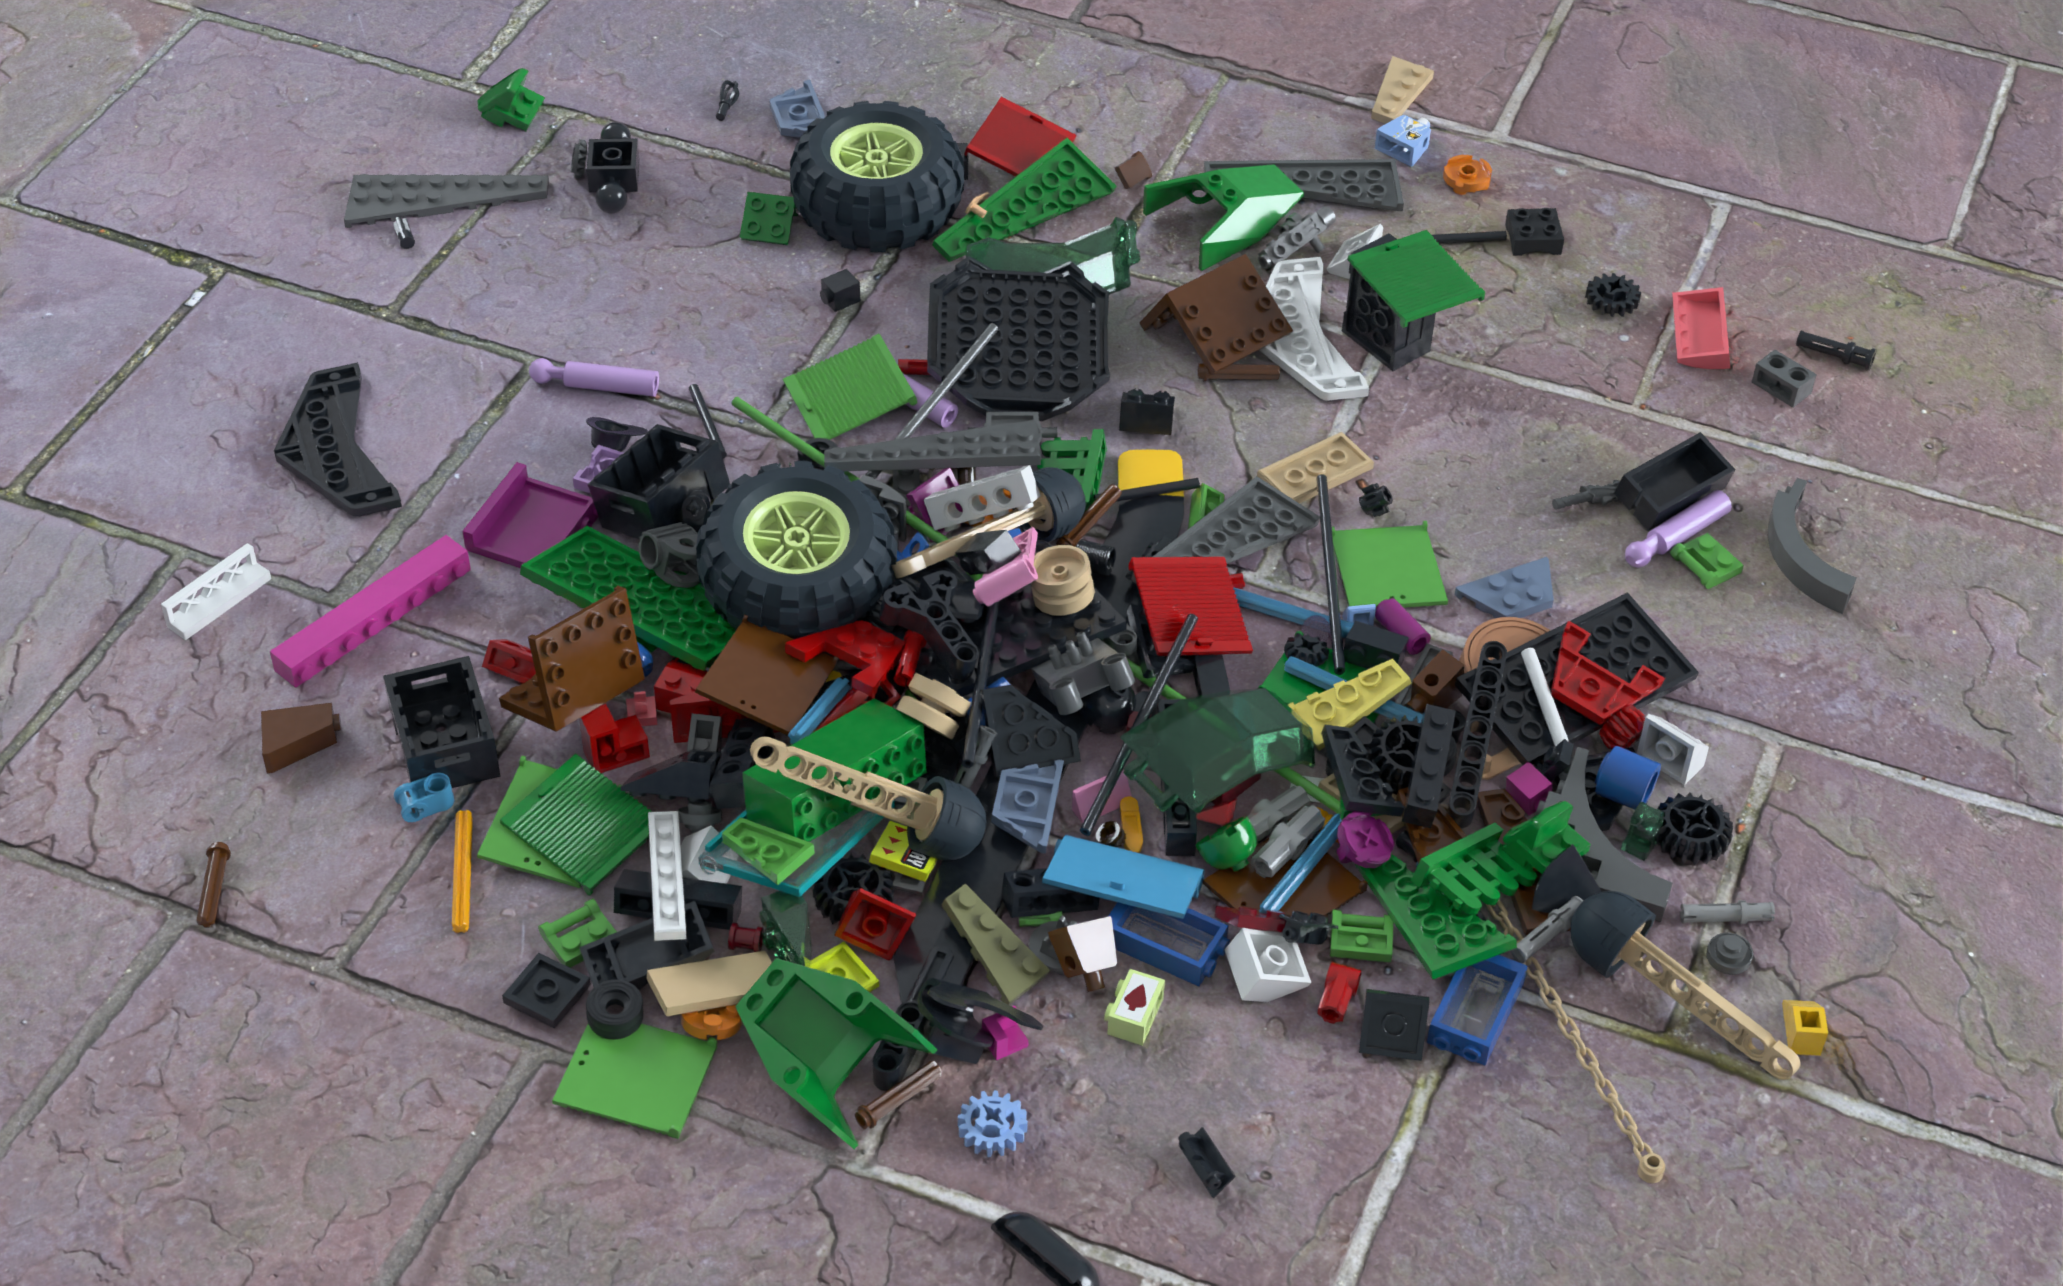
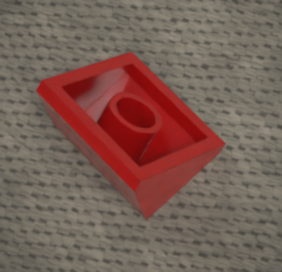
M860 888L852 893L834 936L890 961L915 919L916 913Z

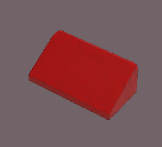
M1237 798L1203 809L1197 813V820L1222 826L1226 825L1234 818Z

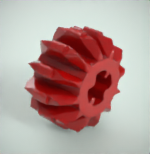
M1634 705L1624 707L1621 711L1616 712L1600 729L1599 735L1603 743L1611 750L1615 746L1624 749L1632 747L1641 738L1645 715Z

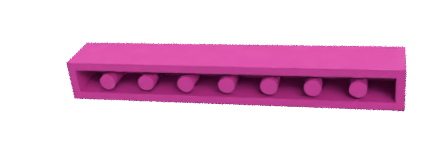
M443 536L272 649L270 655L274 671L295 688L311 679L318 672L332 665L336 660L354 650L357 646L378 634L382 629L399 620L403 615L469 572L471 568L468 551L449 536Z

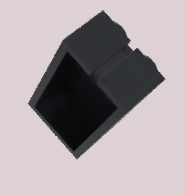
M1700 432L1624 474L1614 494L1628 510H1635L1633 515L1649 532L1714 490L1721 491L1725 489L1736 469Z

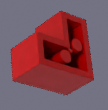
M604 704L579 718L583 752L591 767H594L600 773L650 758L648 737L636 715L614 721L607 705Z

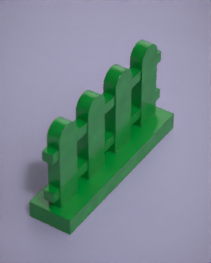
M1093 429L1091 440H1088L1087 437H1081L1080 440H1061V437H1055L1054 440H1048L1041 444L1042 454L1050 458L1041 459V465H1037V468L1054 467L1073 475L1083 489L1086 500L1085 511L1094 503V494L1099 492L1107 452L1103 429ZM1059 457H1077V458H1059Z
M1493 823L1421 858L1411 882L1418 888L1430 883V887L1434 890L1439 889L1452 900V906L1457 910L1461 908L1467 914L1477 915L1482 906L1481 901L1487 905H1496L1500 898V892L1507 896H1513L1519 887L1518 882L1524 886H1532L1537 875L1532 870L1533 866L1531 864L1523 868L1502 850V846L1505 844H1501L1498 840L1503 829L1498 824Z

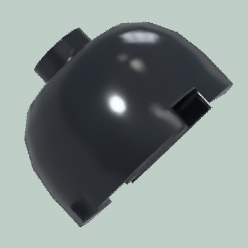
M1110 685L1082 697L1083 707L1079 712L1088 725H1096L1101 728L1100 732L1105 734H1116L1124 730L1128 724L1129 716L1136 708L1135 692L1131 686L1123 690L1113 691Z

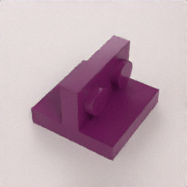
M951 468L943 469L906 495L910 503L908 507L909 512L931 527L933 525L924 499L935 492L959 486ZM955 502L956 509L959 512H963L962 506ZM944 528L937 530L944 536L951 532H945Z

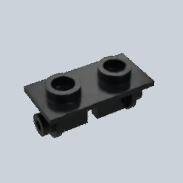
M1293 911L1292 915L1279 914L1280 918L1287 920L1282 935L1289 943L1321 945L1327 940L1329 928L1338 929L1337 925L1327 922V916L1311 912L1309 915L1300 911Z
M1203 1127L1195 1135L1184 1132L1178 1137L1180 1141L1178 1145L1212 1198H1215L1236 1176Z

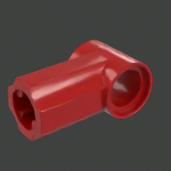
M1331 962L1325 980V990L1317 1012L1325 1022L1332 1024L1343 1022L1351 997L1356 995L1362 970Z

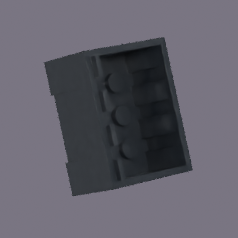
M1388 233L1351 252V255L1397 240V238ZM1349 264L1350 280L1346 311L1343 315L1342 332L1392 372L1430 352L1436 313L1407 323V327L1402 328L1399 316L1359 272Z
M656 424L644 437L630 446L624 454L617 457L611 465L603 469L587 485L602 528L640 539L639 537L643 535L642 532L680 522L683 524L682 504L692 491H703L709 496L710 500H714L731 484L718 441ZM680 443L694 446L696 451L681 447ZM693 500L691 505L696 506V510H699L702 506L697 505L696 500Z
M469 656L383 676L391 718L396 735H399L410 783L433 773L447 775L452 788L501 777L494 735ZM446 674L445 678L412 685V681ZM439 727L446 728V730L442 732L436 731V729Z

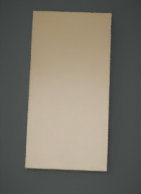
M1340 432L1258 470L1257 477L1296 502L1302 503L1318 495L1316 481L1318 475L1323 474L1327 476L1329 490L1373 469L1374 461L1343 432Z
M759 951L647 970V980L665 1015L673 1016L738 1004L772 962L766 951Z

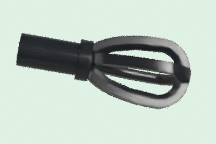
M726 80L721 85L719 108L716 114V118L720 121L725 119L728 110L739 97L740 93L736 81ZM733 87L728 99H725L728 91Z

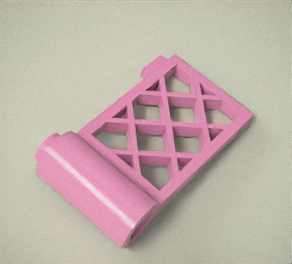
M1034 527L1013 538L1021 550V553L1013 561L989 574H983L981 579L975 581L973 594L980 604L984 603L987 606H991L1038 579L1037 571L1033 565L1038 535Z

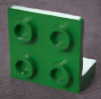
M747 191L740 231L741 240L788 245L793 216L799 215V211L794 204V197Z

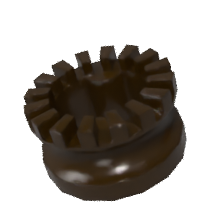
M1108 821L1098 828L1096 839L1101 844L1118 848L1119 846L1122 847V843H1125L1126 834L1118 823Z

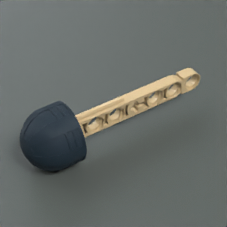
M1047 467L1035 470L1033 475L1041 496L1033 502L1034 506L1022 511H1018L1017 507L1012 508L1013 511L1006 515L994 518L896 562L895 565H891L895 577H905L955 555L957 550L976 533L1009 531L1018 526L1022 530L1034 527L1038 533L1037 540H1044L1049 543L1071 532L1084 514L1086 500L1081 484L1073 475L1059 468Z
M760 737L751 745V756L756 765L775 773L779 770L785 777L851 801V805L907 825L909 848L913 851L939 860H955L973 851L984 836L986 814L981 802L970 789L956 782L936 776L929 780L921 791L868 771L866 774L794 746L787 747L785 743L770 737ZM763 746L773 747V754L769 758L761 759L757 757L758 750ZM798 756L801 760L798 767L787 769L784 766L787 758ZM824 766L827 768L825 777L822 779L812 778V771L816 767ZM836 775L837 779L847 781L850 778L852 784H846L843 788L840 782L834 779V776ZM870 787L880 788L878 797L875 799L865 798V793ZM901 796L907 799L903 808L893 809L891 807L892 801L895 798Z
M1604 891L1588 897L1578 906L1571 921L1570 931L1573 946L1578 955L1605 978L1612 976L1626 962L1749 1058L1762 1062L1760 1066L1774 1077L1787 1080L1799 1069L1800 1059L1793 1050L1780 1040L1776 1042L1771 1033L1645 938L1655 921L1656 915L1636 899L1621 892ZM1651 960H1656L1661 964L1663 968L1662 973L1652 968ZM1676 979L1686 983L1688 992H1684L1677 987ZM1719 1012H1722L1723 1014L1720 1017H1718L1717 1014ZM1726 1018L1733 1019L1738 1024L1739 1030L1731 1029L1726 1023ZM1752 1038L1759 1039L1764 1045V1050L1757 1049L1752 1043ZM1777 1058L1785 1059L1790 1065V1070L1781 1068Z

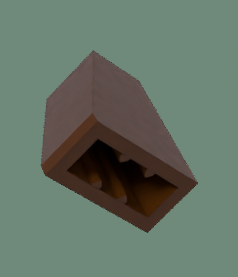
M332 702L261 711L262 756L267 774L274 773L337 743L336 731H341L342 727L340 714H334Z

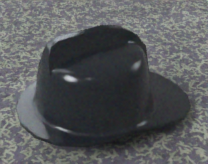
M590 417L586 420V423L591 427V444L594 448L601 445L622 452L626 449L632 436H641L648 432L643 427L621 424L601 417Z

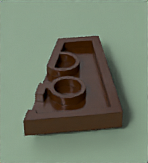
M1408 787L1397 792L1396 800L1401 801L1403 806H1405ZM1438 803L1437 813L1431 828L1405 823L1418 864L1421 858L1467 836L1440 803Z

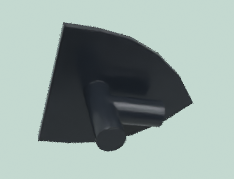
M1571 844L1554 858L1541 875L1534 892L1532 910L1550 913L1554 909L1559 910L1573 896H1578L1584 901L1588 897L1602 892L1574 844Z

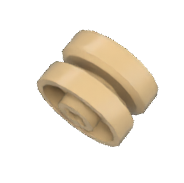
M1071 545L1048 547L1035 555L1033 565L1037 571L1038 579L1031 583V589L1036 607L1050 615H1068L1087 607L1093 600L1095 593L1088 555L1080 548Z
M915 673L908 687L913 693L922 698L921 702L910 696H903L896 710L922 722L923 726L952 740L959 726L956 721L946 716L945 713L949 712L955 716L964 717L972 703L956 694V691L948 686Z

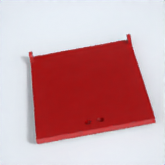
M1001 96L966 147L964 155L967 156L970 153L1016 177L1064 139L1068 138L1073 143L1077 135Z
M1225 557L1131 558L1128 566L1129 571L1134 572L1157 656L1168 655L1188 614L1196 615L1198 621L1181 655L1252 654L1253 648L1250 640H1248L1249 636L1247 635L1246 626H1244L1235 590H1233Z

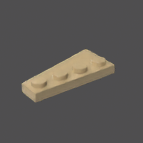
M1392 56L1374 104L1371 119L1387 124L1400 117L1433 79L1434 70Z

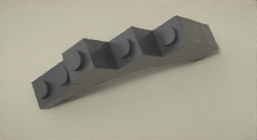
M1577 747L1574 758L1571 757L1570 765L1564 770V773L1568 774L1566 781L1560 780L1556 793L1549 791L1546 802L1540 800L1536 815L1545 808L1560 801L1569 802L1573 806L1568 825L1591 844L1589 852L1581 858L1590 873H1592L1602 892L1617 891L1633 897L1656 915L1655 921L1661 922L1673 883L1652 875L1629 861L1610 843L1600 830L1590 810L1585 791V769L1589 750Z

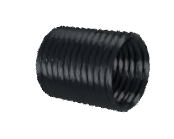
M1083 539L1077 543L1076 547L1088 555L1091 572L1105 576L1112 572L1116 560L1115 547Z

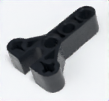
M944 570L923 576L918 591L919 598L912 593L906 583L888 589L884 593L879 611L880 620L889 626L899 625L921 634L952 677L960 680L970 678L977 662L978 649L949 610L957 587L956 576Z

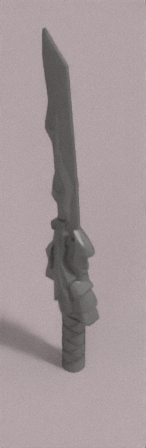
M1614 480L1612 484L1604 486H1580V493L1553 499V508L1557 510L1586 501L1592 502V504L1602 502L1603 505L1612 501L1617 502L1619 499L1615 496L1614 492L1620 481Z

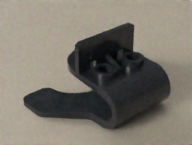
M929 978L923 984L919 993V1010L930 1021L929 1025L933 1027L928 1041L937 1049L934 1054L977 1064L984 1048L992 1046L993 1038L973 1016L974 1006L1001 1014L1025 1027L1042 1030L1044 1027L1033 1016L993 998L985 991L936 978Z

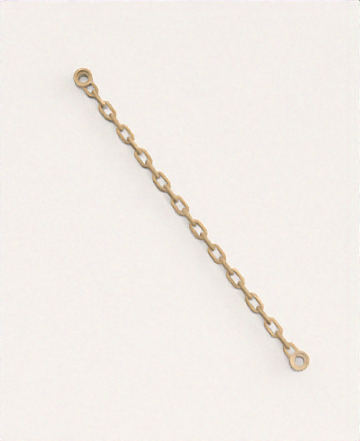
M1441 804L1443 808L1447 811L1448 806L1445 804ZM1500 900L1497 902L1502 910L1498 915L1493 909L1496 905L1486 904L1492 917L1500 922L1504 929V935L1510 934L1513 936L1515 932L1519 938L1517 943H1519L1523 936L1517 928L1512 926L1503 903ZM1531 956L1522 964L1529 966L1532 961L1537 970L1532 974L1527 967L1526 973L1535 980L1540 989V997L1545 1005L1553 1010L1558 1019V1027L1563 1035L1571 1040L1576 1049V1056L1585 1070L1590 1072L1595 1081L1597 1092L1603 1101L1609 1104L1614 1112V1120L1624 1134L1628 1135L1634 1146L1633 1151L1639 1160L1637 1169L1639 1177L1647 1183L1659 1182L1663 1178L1665 1171L1663 1159L1659 1155L1654 1154L1650 1146L1642 1141L1637 1132L1635 1121L1629 1112L1623 1110L1618 1101V1094L1608 1079L1604 1078L1598 1068V1060L1593 1052L1585 1047L1580 1038V1031L1572 1018L1566 1015L1561 1006L1560 997L1554 988L1548 986L1543 977V969L1538 961ZM1549 991L1555 998V1000H1553L1551 1004L1546 998V995L1549 994ZM1568 1022L1573 1028L1570 1035L1564 1028ZM1586 1052L1592 1059V1061L1589 1062V1065H1587L1583 1059V1057L1586 1055ZM1605 1084L1611 1091L1607 1097L1601 1089ZM1624 1115L1631 1124L1627 1126V1130L1620 1121L1624 1118ZM1645 1148L1648 1154L1642 1157L1640 1152Z

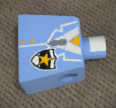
M1401 115L1377 129L1375 149L1412 167L1428 148L1431 131L1430 123L1425 118H1419L1416 121L1406 115Z

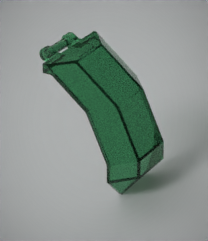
M1115 217L1108 226L1065 243H1005L988 237L969 244L965 248L966 257L971 256L992 270L1046 272L1072 261L1084 271L1085 278L1091 283L1096 281L1109 292V295L1130 287L1129 268L1141 259L1136 243L1137 223L1133 220L1125 221L1118 217Z
M1265 688L1228 690L1181 699L1120 737L1138 755L1135 760L1124 768V775L1129 780H1135L1155 801L1154 805L1161 812L1168 810L1180 797L1194 812L1200 813L1209 802L1255 774L1300 764L1311 768L1315 766L1312 727L1276 693ZM1147 766L1169 786L1165 792H1162L1143 773Z

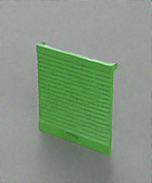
M880 334L872 336L871 339H867V341H863L861 344L858 343L857 346L848 348V350L839 352L834 357L830 356L829 359L816 363L815 366L807 367L806 370L783 379L814 438L830 440L908 402L912 406L917 404L913 390Z
M1423 521L1422 525L1352 530H1335V527L1332 526L1334 553L1348 607L1375 604L1377 608L1381 601L1391 598L1396 599L1404 608L1448 605L1447 595L1427 532V521Z
M521 756L517 772L478 851L477 858L580 888L581 885L500 823L501 818L557 770L528 761L526 756Z
M642 1023L638 1030L628 1037L606 1039L593 1032L589 1024H587L552 1103L565 1108L570 1107L577 1111L582 1110L584 1113L600 1115L608 1120L613 1119L614 1121L618 1120L620 1123L636 1125L638 1128L642 1127L645 1130L649 1129L656 1133L661 1132L663 1135L667 1134L669 1137L679 1139L717 1050V1040L709 1037L707 1041Z

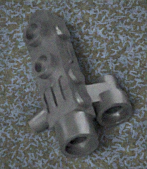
M1323 206L1314 214H1308L1304 218L1298 213L1291 214L1285 219V223L1278 227L1280 233L1277 237L1278 240L1269 242L1266 245L1267 248L1258 254L1259 264L1263 268L1270 270L1275 267L1276 263L1286 259L1307 242L1312 245L1317 253L1322 251L1325 246L1317 235L1335 223L1336 216L1329 207Z

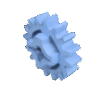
M994 1090L992 1096L989 1097L985 1091H982L981 1099L971 1096L969 1097V1105L962 1104L961 1114L958 1115L959 1137L964 1138V1145L966 1147L974 1144L976 1154L980 1153L983 1149L986 1150L987 1157H991L993 1151H998L1000 1156H1004L1005 1148L1008 1147L1010 1150L1015 1151L1016 1142L1023 1143L1024 1133L1027 1132L1028 1124L1026 1109H1020L1021 1102L1019 1100L1011 1103L1009 1093L1001 1098L999 1097L998 1090ZM974 1117H975V1118H976V1120H975V1125L972 1127V1124H971V1123H972V1120H973ZM1013 1120L1014 1125L1010 1130V1122Z

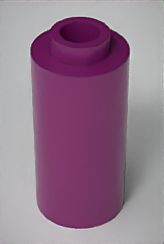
M1386 599L1378 604L1375 612V618L1387 631L1409 637L1406 649L1409 654L1416 655L1422 652L1426 644H1429L1431 635L1396 599Z

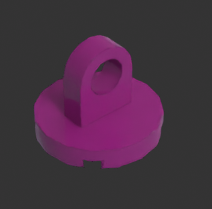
M1355 811L1348 814L1338 826L1337 836L1340 847L1336 850L1340 862L1344 864L1353 861L1364 868H1377L1387 862L1391 857V851L1394 849V841L1386 824L1380 818L1376 820L1374 817H1371L1372 813Z

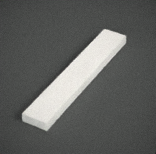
M678 811L648 813L654 939L655 941L686 939Z

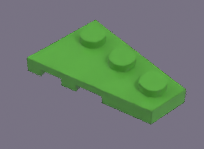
M741 817L722 832L724 844L777 885L815 854L813 843Z

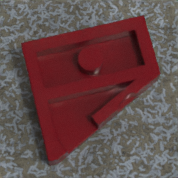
M1216 906L1214 918L1236 927L1283 932L1287 921L1279 917V914H1285L1284 912L1267 910L1266 914L1258 913L1255 908L1239 906V909Z

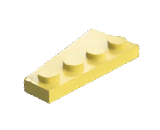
M1391 659L1359 673L1358 677L1347 682L1344 680L1340 681L1327 691L1308 695L1306 700L1295 705L1292 702L1284 706V709L1320 751L1325 747L1321 735L1324 725L1353 727L1364 716H1368L1409 686L1411 680L1401 667Z

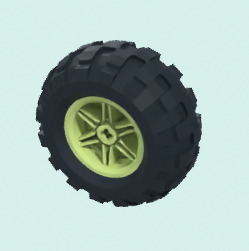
M883 101V103L855 102L854 106L843 108L839 106L827 111V117L824 119L816 118L807 126V130L801 135L800 141L796 144L790 160V189L794 197V204L809 227H813L817 234L825 240H837L841 242V247L852 250L868 248L870 252H886L887 248L894 247L902 250L915 246V241L919 239H931L938 234L939 229L943 225L948 224L961 201V195L964 191V160L957 142L953 140L951 133L945 128V124L937 117L926 116L925 110L915 106L908 108L899 106L898 102Z
M794 461L795 467L779 468L778 463L761 466L756 476L750 477L747 474H743L734 480L725 493L719 494L703 518L704 525L701 526L698 532L696 543L699 582L704 587L705 597L718 615H721L724 620L727 619L730 626L735 628V630L742 623L744 615H747V621L761 628L766 626L768 630L784 634L793 639L851 624L859 620L866 621L867 616L873 614L871 609L876 606L877 600L881 598L882 593L888 589L889 585L894 583L895 574L891 565H895L897 561V542L894 537V526L884 507H881L879 501L868 487L858 479L851 482L843 470L829 465L825 470L814 469L812 462Z

